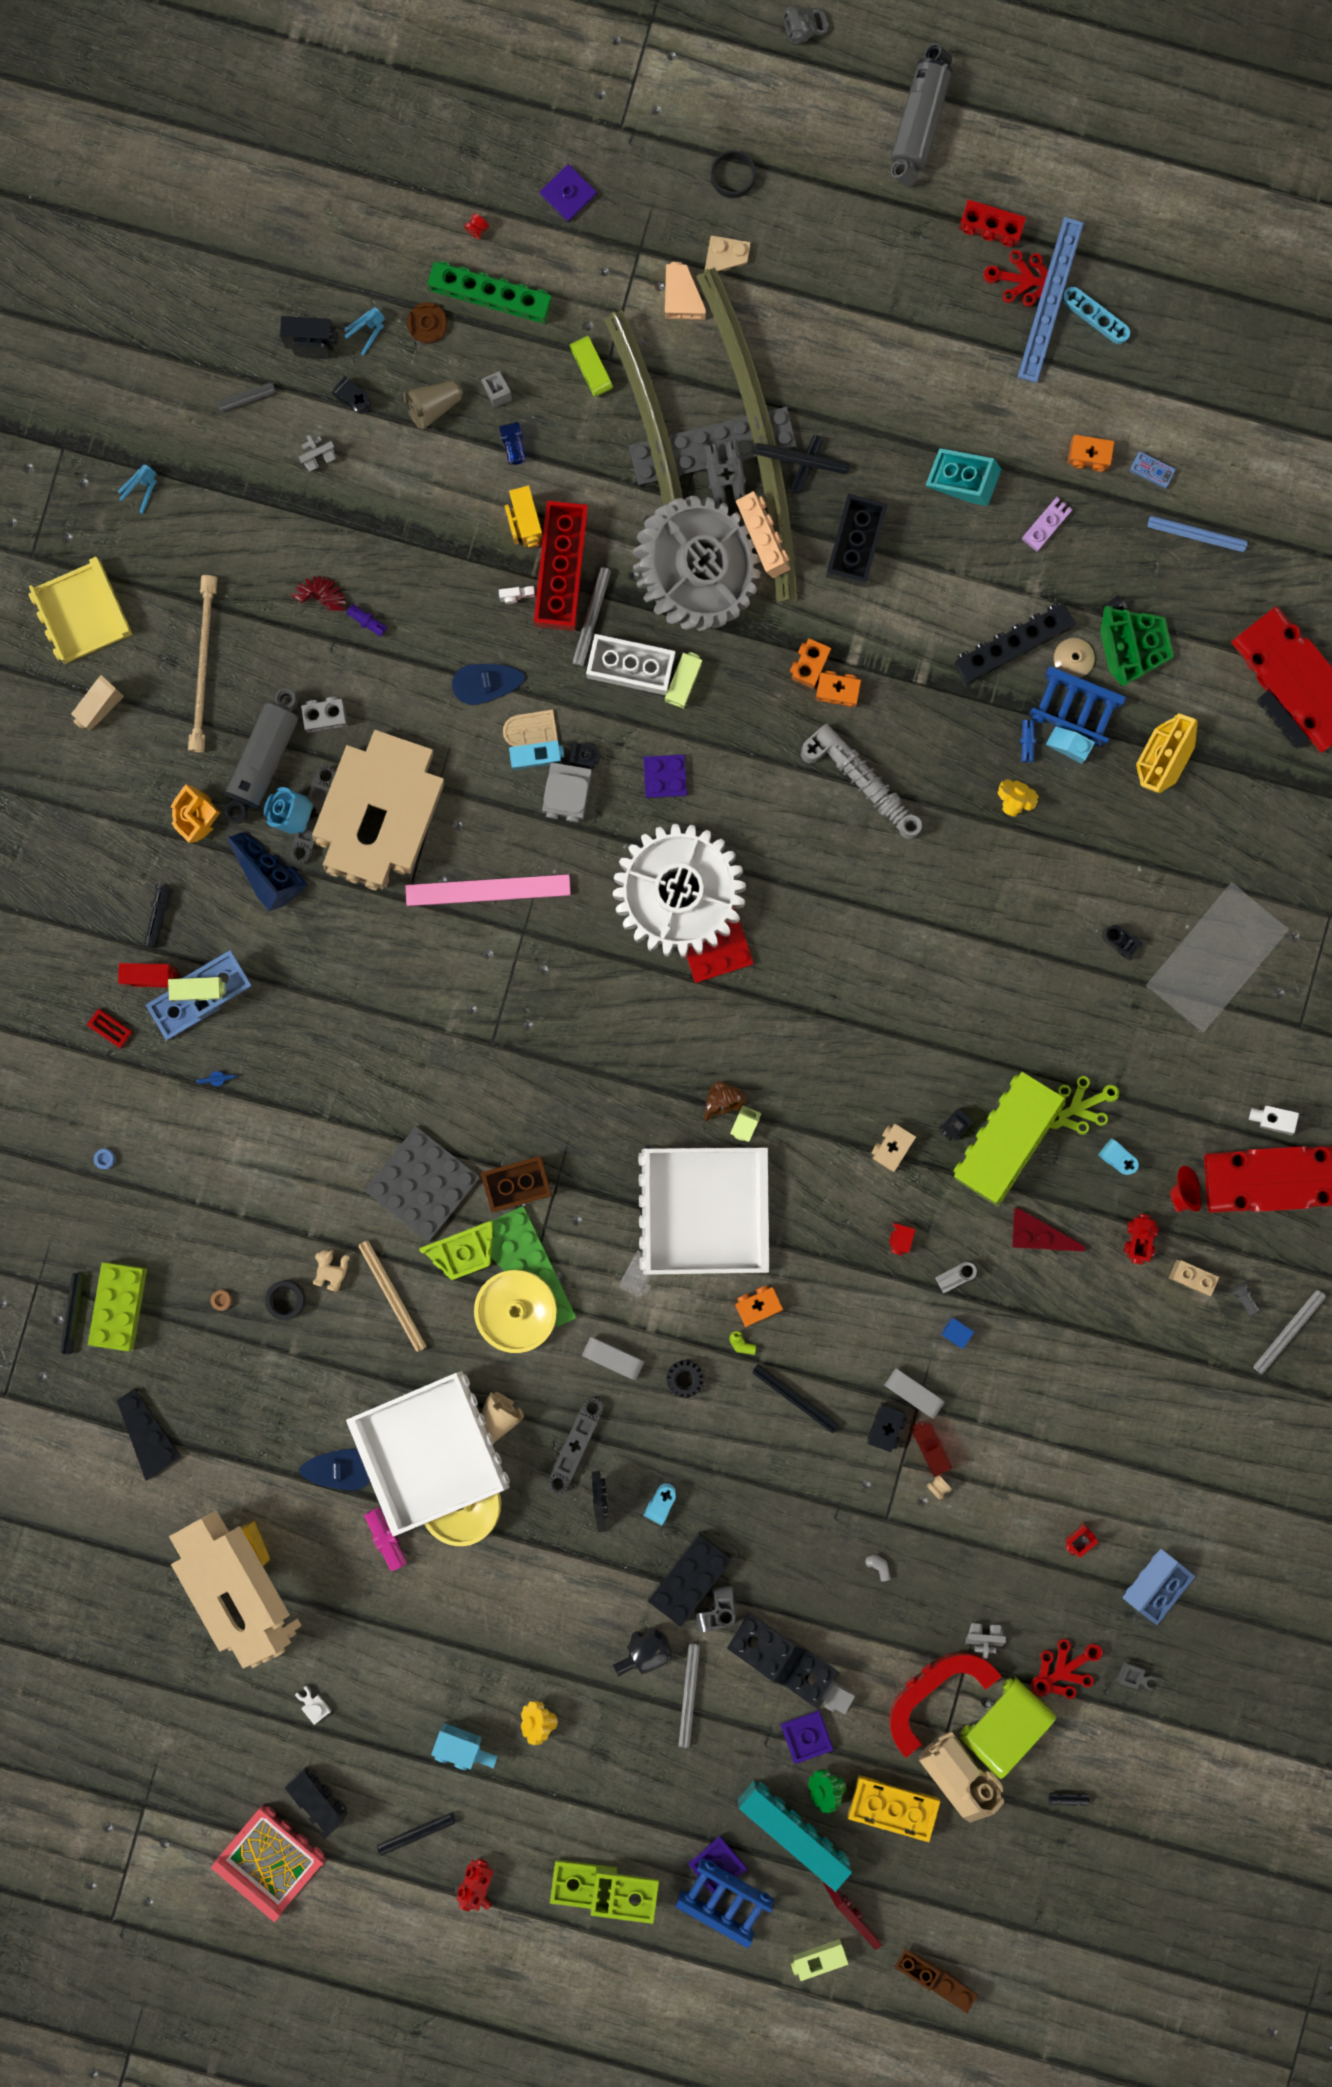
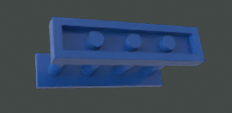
M1049 666L1044 676L1049 682L1038 710L1032 708L1029 715L1033 716L1032 719L1036 722L1044 723L1045 721L1057 727L1077 732L1095 742L1094 745L1096 746L1105 745L1109 738L1104 737L1103 734L1112 711L1116 707L1120 708L1126 697ZM1061 684L1066 686L1068 691L1058 716L1055 717L1047 714L1046 710L1056 686ZM1081 692L1086 694L1085 697L1087 699L1077 724L1074 725L1065 721L1075 693ZM1098 699L1105 702L1104 705L1106 707L1094 733L1084 729L1094 701Z
M701 1857L697 1871L701 1873L689 1893L681 1890L675 1907L742 1946L749 1948L754 1935V1931L751 1930L752 1926L763 1909L771 1913L774 1899L768 1893L757 1890L717 1867L714 1862ZM709 1877L719 1883L708 1903H704L696 1897ZM726 1888L735 1892L737 1896L726 1914H723L716 1910L715 1906ZM744 1899H747L756 1905L745 1923L740 1924L733 1920V1917Z

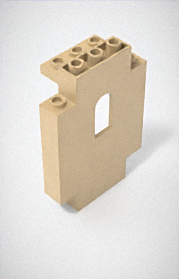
M374 730L366 752L346 745L312 834L313 841H316L317 845L325 848L327 845L330 846L323 863L327 874L338 877V875L344 876L347 881L355 884L358 882L364 883L367 888L372 890L387 888L389 882L388 874L391 868H394L393 870L399 874H405V872L411 874L444 786L443 778L427 773L433 758L432 749ZM368 805L386 810L387 813L377 840L370 845L360 843L357 833Z
M215 1510L169 1536L181 1557L172 1563L171 1566L219 1652L225 1649L233 1650L242 1668L250 1665L254 1668L262 1662L265 1663L273 1657L286 1651L284 1647L291 1644L289 1638L296 1635L295 1630L302 1625L296 1619L282 1627L284 1624L283 1620L290 1616L241 1527L239 1526L229 1532L219 1513ZM228 1591L245 1622V1630L240 1629L236 1625L220 1595Z

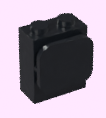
M281 316L280 338L285 349H292L295 356L302 358H330V351H334V345H338V332H336V326H333L331 319Z

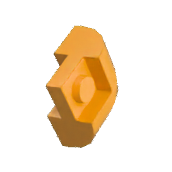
M185 784L171 805V808H173L172 825L189 843H193L203 839L214 829L211 825L221 811L211 803L212 799L193 786Z

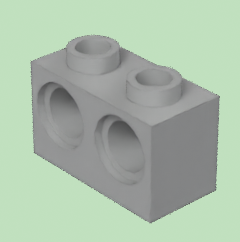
M338 697L326 698L325 702L319 703L318 700L307 701L306 705H301L304 728L307 733L348 726L344 702L342 699H338ZM332 708L339 709V714L336 717L329 716V711ZM313 711L319 712V717L316 720L309 719V714Z

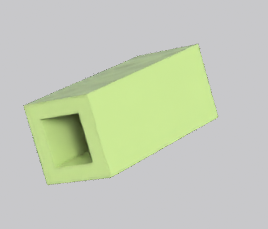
M692 652L682 654L666 694L665 702L682 709L685 708L702 665L699 655Z
M219 977L168 979L169 1000L172 1002L222 1000L223 995L226 994L225 982H222V979Z
M840 1939L793 1955L794 1962L791 1963L794 1975H799L800 1981L848 1965Z

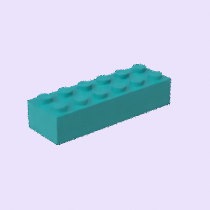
M754 1780L738 1798L739 1809L836 1892L852 1873L851 1863L848 1861L849 1857L841 1850L837 1852L832 1847L833 1843L825 1836L821 1838L816 1833V1828L810 1823H803L800 1820L802 1817L795 1810L789 1811L784 1806L786 1803L777 1795L773 1797L765 1784L762 1782L758 1784Z

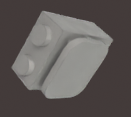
M557 763L550 764L542 812L546 814L547 818L558 819V816L566 817V821L574 823L584 819L592 774L591 769Z

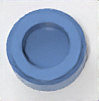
M100 1149L94 1155V1163L100 1169H109L115 1164V1154L109 1149Z

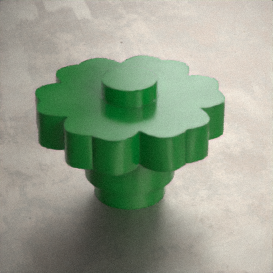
M827 1769L814 1771V1774L809 1777L808 1787L811 1790L810 1797L814 1805L820 1807L823 1813L836 1811V1807L841 1806L842 1795L846 1792L845 1781L841 1777L830 1775Z

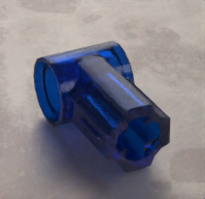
M519 422L500 425L502 443L505 445L508 464L518 465L526 462Z

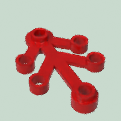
M1013 250L1010 253L1009 260L1012 264L1016 265L1021 274L1000 271L998 267L991 265L985 269L983 278L988 284H994L998 280L1021 283L1012 290L1004 291L1002 299L1008 304L1012 303L1015 297L1031 286L1040 287L1034 293H1026L1022 299L1024 306L1031 307L1041 297L1048 270L1042 263L1041 255L1034 253L1029 259V264L1037 269L1042 278L1034 277L1022 260V253L1019 250ZM1017 254L1019 259H1013L1012 255ZM1038 258L1039 263H1034L1032 259ZM989 271H995L996 275H989ZM1011 294L1012 299H1007L1005 295ZM1025 298H1032V302H1026Z
M1062 1638L1057 1643L1059 1652L1055 1671L1049 1676V1663L1053 1661V1654L1049 1650H1043L1040 1653L1042 1661L1039 1676L1034 1677L1030 1684L1031 1691L1038 1697L1054 1693L1064 1695L1068 1699L1074 1698L1076 1690L1073 1686L1066 1685L1061 1687L1053 1684L1059 1679L1082 1684L1084 1687H1091L1094 1680L1091 1675H1078L1070 1672L1088 1660L1098 1661L1102 1657V1649L1095 1643L1088 1644L1084 1653L1065 1665L1067 1652L1070 1650L1071 1644L1067 1639ZM1067 1642V1648L1062 1649L1060 1647L1061 1643ZM1091 1648L1096 1649V1653L1094 1655L1089 1654V1650ZM1049 1653L1050 1659L1044 1660L1043 1655ZM1085 1677L1090 1678L1088 1684L1083 1683ZM1043 1682L1044 1688L1038 1689L1037 1684ZM1069 1688L1073 1689L1072 1695H1066V1690Z

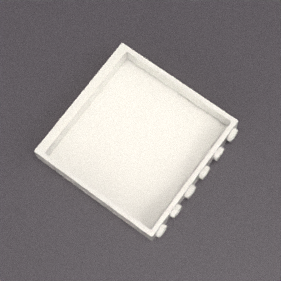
M768 1148L642 1149V1153H639L638 1161L639 1166H642V1174H639V1186H642V1195H639V1207H642V1216L639 1217V1227L642 1228L639 1247L643 1249V1257H640L639 1266L640 1270H643V1274L769 1272Z
M462 1371L346 1420L393 1537L510 1488L508 1485L510 1482L506 1472H503L500 1465L502 1463L500 1455L493 1448V1438L490 1433H487L484 1426L486 1424L484 1416L477 1409V1399L474 1394H471L468 1387L470 1385L469 1379Z

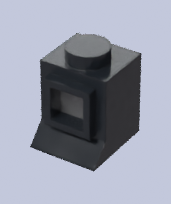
M957 1108L940 1126L943 1130L941 1134L949 1141L952 1139L957 1141L973 1121Z

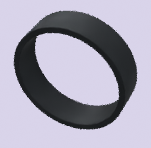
M729 150L721 153L714 160L711 168V181L715 190L722 196L727 198L742 197L754 185L756 176L755 165L752 159L744 152ZM728 157H738L745 160L753 172L750 184L737 192L722 189L716 183L713 174L715 167L721 160Z

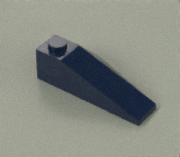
M241 832L228 837L227 840L257 898L268 911L285 906L307 887L308 884L291 866L287 868L279 862L280 858L274 855L272 857L264 851L263 845L247 833Z

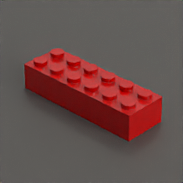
M547 501L534 614L535 627L569 631L576 630L588 505Z

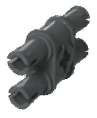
M737 439L731 440L733 448H731L730 441L724 442L728 460L723 463L719 460L717 443L711 444L712 453L710 445H704L708 462L705 466L710 483L708 486L712 489L715 506L720 504L719 498H721V503L728 505L724 489L727 484L733 487L735 503L736 500L740 499L739 494L741 498L746 496L744 483H746L747 478L744 476L742 464L744 461L739 455ZM724 468L732 471L731 474H728L727 479L722 475H718L724 472Z

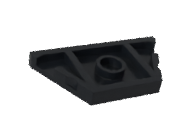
M600 1471L592 1472V1490L598 1532H606L605 1518H609L605 1478H601Z

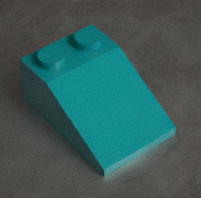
M939 448L926 486L969 503L988 506L1002 469L994 458Z

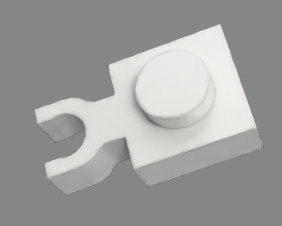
M534 587L499 589L500 601H505V604H513L521 598L535 597Z
M306 1685L304 1690L307 1692V1696H301L299 1692L295 1696L305 1703L301 1709L315 1725L329 1714L331 1709L319 1694L313 1698L310 1688Z

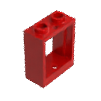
M119 963L118 984L126 987L169 988L168 979H179V972L176 971V967L169 964Z

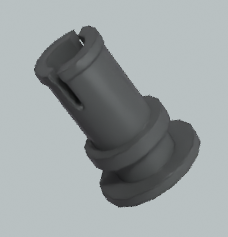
M1243 1282L1235 1286L1230 1293L1232 1295L1237 1294V1300L1241 1301L1248 1315H1252L1258 1312L1260 1307L1252 1297L1251 1289L1247 1288L1250 1285L1249 1282Z

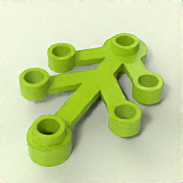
M1085 1076L1079 1077L1077 1080L1078 1087L1071 1106L1060 1111L1058 1114L1059 1120L1053 1122L1050 1128L1058 1129L1064 1126L1077 1131L1080 1135H1085L1089 1130L1088 1123L1084 1121L1077 1123L1067 1119L1072 1115L1093 1121L1098 1126L1106 1125L1108 1121L1106 1114H1096L1085 1109L1103 1101L1115 1102L1119 1097L1118 1088L1114 1085H1107L1102 1093L1081 1102L1090 1081ZM1085 1080L1087 1085L1081 1086L1079 1082ZM1061 1085L1058 1094L1065 1099L1070 1096V1087L1068 1085ZM1066 1088L1068 1094L1063 1095L1061 1089ZM1111 1089L1115 1092V1095L1109 1096L1107 1091ZM1102 1116L1105 1118V1122L1100 1123L1097 1118ZM1085 1125L1086 1131H1080L1079 1126Z

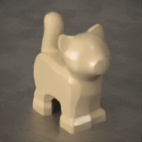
M323 1250L315 1256L319 1266L313 1284L322 1287L325 1280H328L330 1285L327 1286V1289L335 1292L339 1291L347 1271L349 1256L344 1255L341 1258L340 1267L330 1265L333 1260V1250Z

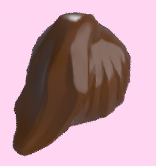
M725 1082L713 1084L707 1095L704 1121H708L712 1117L724 1115L731 1110L738 1111L746 1103L744 1092L737 1087L728 1086Z

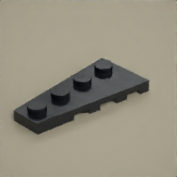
M136 1388L117 1400L145 1481H147L179 1459L181 1455Z

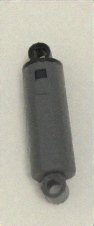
M938 43L931 44L925 51L924 59H920L917 63L891 153V160L894 162L891 167V175L905 187L912 186L918 179V170H922L926 166L953 74V69L950 67L952 56Z
M283 688L279 690L275 696V704L265 703L224 794L225 797L232 800L225 807V815L235 824H241L247 820L248 808L258 811L296 726L298 716L292 713V711L298 706V698L290 689ZM291 696L292 700L289 704H282L283 697ZM235 808H241L242 812L238 817L232 816V811Z

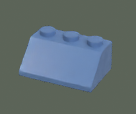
M1160 1549L1152 1557L1147 1567L1140 1572L1133 1585L1126 1590V1594L1122 1598L1158 1625L1196 1576Z

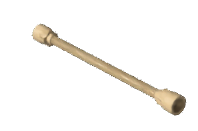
M202 575L200 593L203 594L204 611L202 614L203 624L201 627L202 637L200 640L201 650L199 653L195 725L192 734H189L188 751L204 752L205 735H203L201 722H203L202 709H204L210 608L213 594H216L218 580L217 577Z

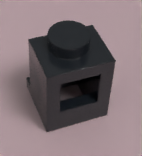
M573 742L569 761L570 765L594 769L595 764L599 765L601 752H598V747ZM588 752L590 755L588 758H583L582 753Z

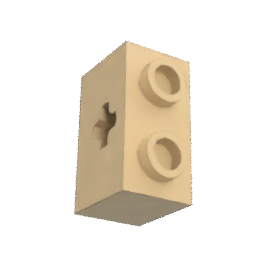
M893 1124L892 1127L887 1126L882 1134L885 1137L881 1144L877 1143L871 1153L874 1155L872 1157L874 1161L895 1172L916 1136ZM896 1142L895 1147L897 1150L889 1152L887 1144Z
M1176 1260L1168 1279L1204 1295L1211 1296L1219 1277L1184 1261Z

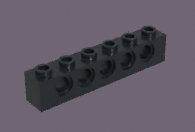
M1055 603L1047 608L1048 612L1042 615L1036 613L1028 618L1029 622L1025 624L1017 623L1011 627L1012 631L1006 634L1001 632L995 635L990 643L986 644L984 641L975 646V651L971 653L965 651L958 655V660L955 661L954 666L965 686L1071 630L1076 623L1065 603L1061 605ZM1045 620H1053L1055 626L1052 628L1047 627ZM1027 629H1034L1037 636H1028ZM1009 639H1017L1019 646L1012 647L1009 644ZM998 648L1001 655L998 657L993 656L991 649ZM973 658H981L983 665H974Z

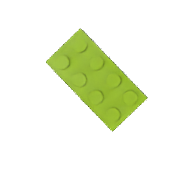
M111 1262L101 1263L88 1345L128 1352L134 1350L147 1268Z

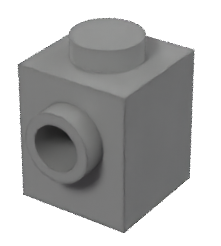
M835 1682L823 1702L825 1703L824 1707L834 1713L837 1710L846 1714L855 1697L854 1692Z

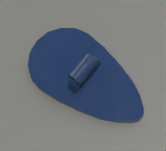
M471 664L460 668L455 673L452 680V689L460 702L467 705H478L511 693L524 682L525 676L521 671L509 666Z
M343 1449L325 1453L308 1460L299 1468V1473L307 1480L318 1485L340 1490H358L366 1486L370 1481L358 1449Z

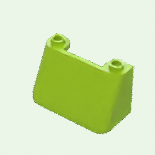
M1016 1676L1013 1679L1009 1678L1003 1684V1695L976 1725H966L961 1730V1736L959 1737L1000 1779L1010 1772L1056 1719L1054 1712Z

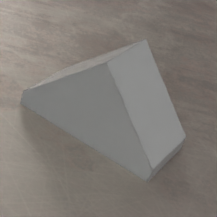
M499 371L481 379L493 408L512 401L510 389Z

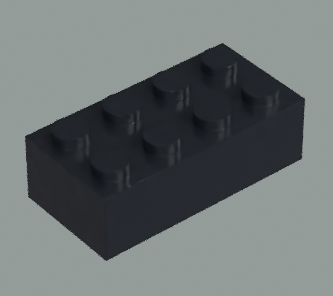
M848 493L826 578L865 588L888 504Z
M698 1532L649 1595L648 1602L681 1627L730 1564L732 1558Z

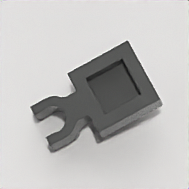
M1124 1661L1117 1681L1120 1684L1137 1690L1140 1684H1142L1146 1689L1152 1691L1153 1688L1147 1685V1682L1150 1679L1156 1681L1157 1678L1150 1674L1144 1675L1145 1670Z

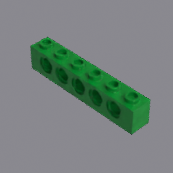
M445 261L433 262L427 282L428 291L544 325L552 303L551 295L547 291L541 289L537 291L531 290L524 284H510L506 279H493L486 273L479 272V274H476L465 267L455 268ZM449 277L456 278L454 283L446 282ZM469 282L476 284L472 289L465 287ZM488 288L495 289V292L491 295L485 293ZM509 293L515 295L512 300H506L504 297ZM527 299H532L534 304L526 306L524 302Z

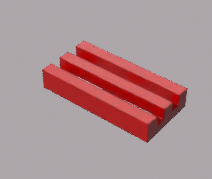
M99 1008L87 1024L88 1027L120 1049H122L128 1037L133 1033V1031ZM98 1016H103L111 1023L119 1027L121 1030L126 1032L125 1035H122L120 1032H118L117 1030L109 1026L107 1023L99 1019ZM96 1021L97 1023L108 1029L110 1032L118 1036L121 1039L120 1042H118L117 1040L109 1036L107 1033L99 1029L93 1023Z

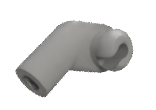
M871 1555L866 1558L865 1562L869 1568L873 1567L879 1570L881 1581L891 1580L888 1563L885 1559L878 1555Z

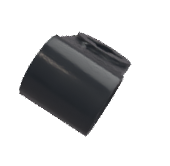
M344 376L332 390V394L337 399L348 405L356 413L366 414L369 412L371 403L368 395L348 377Z
M1118 925L1106 927L1102 932L1103 941L1130 961L1133 959L1132 955L1137 948L1143 945L1138 938L1129 934ZM1111 929L1117 932L1116 940L1109 938V931Z

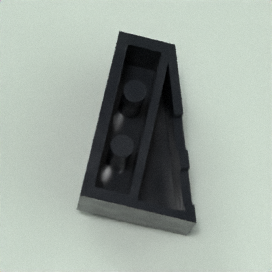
M305 1767L287 1783L285 1789L299 1808H303L311 1816L309 1821L312 1824L316 1822L323 1831L320 1835L325 1840L343 1823L348 1813L346 1811L347 1807L341 1800L337 1801L332 1796L333 1792L326 1784H321L318 1780L319 1776L313 1769L309 1770Z

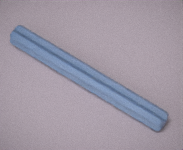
M1150 516L1148 520V527L1240 552H1244L1247 548V541L1155 516Z

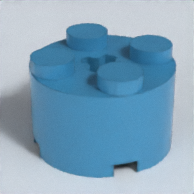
M281 787L276 789L278 792L271 794L265 803L264 816L267 817V824L289 834L304 832L313 809V803L306 796L288 788Z

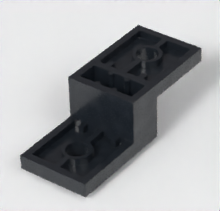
M751 1613L746 1615L727 1647L729 1651L772 1682L786 1686L817 1709L821 1707L840 1675L838 1670L794 1639L782 1636ZM757 1637L759 1643L757 1647L753 1648L751 1646V1640L752 1638ZM814 1673L816 1675V1682L810 1685L808 1678Z

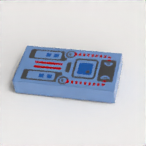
M1139 451L1129 471L1166 489L1176 469Z

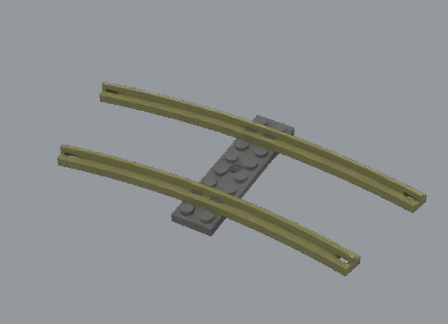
M713 267L709 270L707 268L703 273L696 275V278L726 348L747 417L668 436L652 381L623 310L617 313L613 312L610 316L604 318V322L627 374L648 441L629 445L638 487L658 482L663 505H668L677 498L683 499L679 476L707 470L705 466L708 462L704 445L717 443L719 460L723 463L728 460L724 442L730 441L731 448H733L731 440L737 439L739 455L743 461L752 458L758 459L767 514L771 515L774 521V531L779 533L782 540L780 545L782 549L786 550L790 558L788 563L791 570L775 577L776 602L797 601L793 543L780 461L753 453V447L756 443L785 449L796 448L787 407L767 411L757 373L729 297L716 268ZM612 321L615 322V324H616V326H617V329H618L617 331H616V329H615V327H614Z

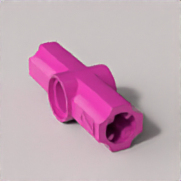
M381 1507L364 1514L365 1520L373 1534V1541L378 1551L382 1552L390 1571L407 1564L398 1544L397 1535L392 1536Z

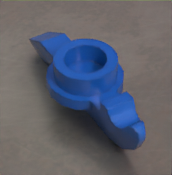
M215 1071L210 1077L197 1079L196 1081L197 1084L211 1083L214 1086H221L225 1080H231L238 1076L234 1074L223 1075V1073Z

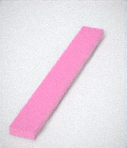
M570 875L405 885L407 906L571 896Z

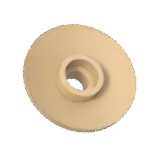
M1079 638L1064 640L1058 645L1054 653L1056 669L1078 678L1087 675L1095 662L1092 647L1086 641ZM1072 654H1077L1079 659L1073 660Z

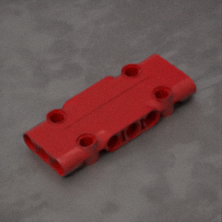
M1276 605L1232 640L1231 644L1246 660L1247 667L1255 671L1257 674L1256 678L1265 691L1270 690L1309 737L1313 745L1322 753L1332 745V667L1308 638L1302 637L1299 627L1292 624ZM1285 631L1292 632L1293 639L1286 638ZM1253 656L1260 657L1261 665L1254 663ZM1305 719L1312 721L1313 728L1306 727Z
M1332 1146L1252 1149L1236 1152L1205 1153L1206 1198L1209 1213L1277 1211L1332 1206ZM1318 1150L1323 1153V1159L1320 1162L1315 1158V1153ZM1235 1155L1241 1158V1164L1237 1167L1232 1162ZM1320 1192L1326 1194V1200L1323 1203L1318 1200ZM1239 1196L1244 1199V1205L1241 1208H1238L1235 1204V1200Z

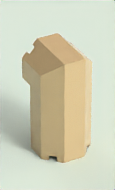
M952 1731L938 1738L939 1742L936 1744L932 1742L919 1755V1761L962 1818L971 1823L994 1815L1004 1804V1799L1001 1798L1003 1785L993 1772H983Z

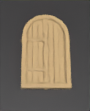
M553 710L519 714L510 717L503 727L505 741L513 747L557 741Z

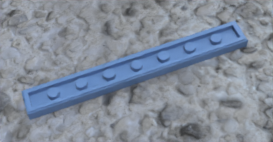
M1067 217L1063 218L1017 378L1033 383L1038 382L1084 222Z

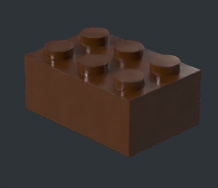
M542 1156L481 1172L491 1213L553 1196Z

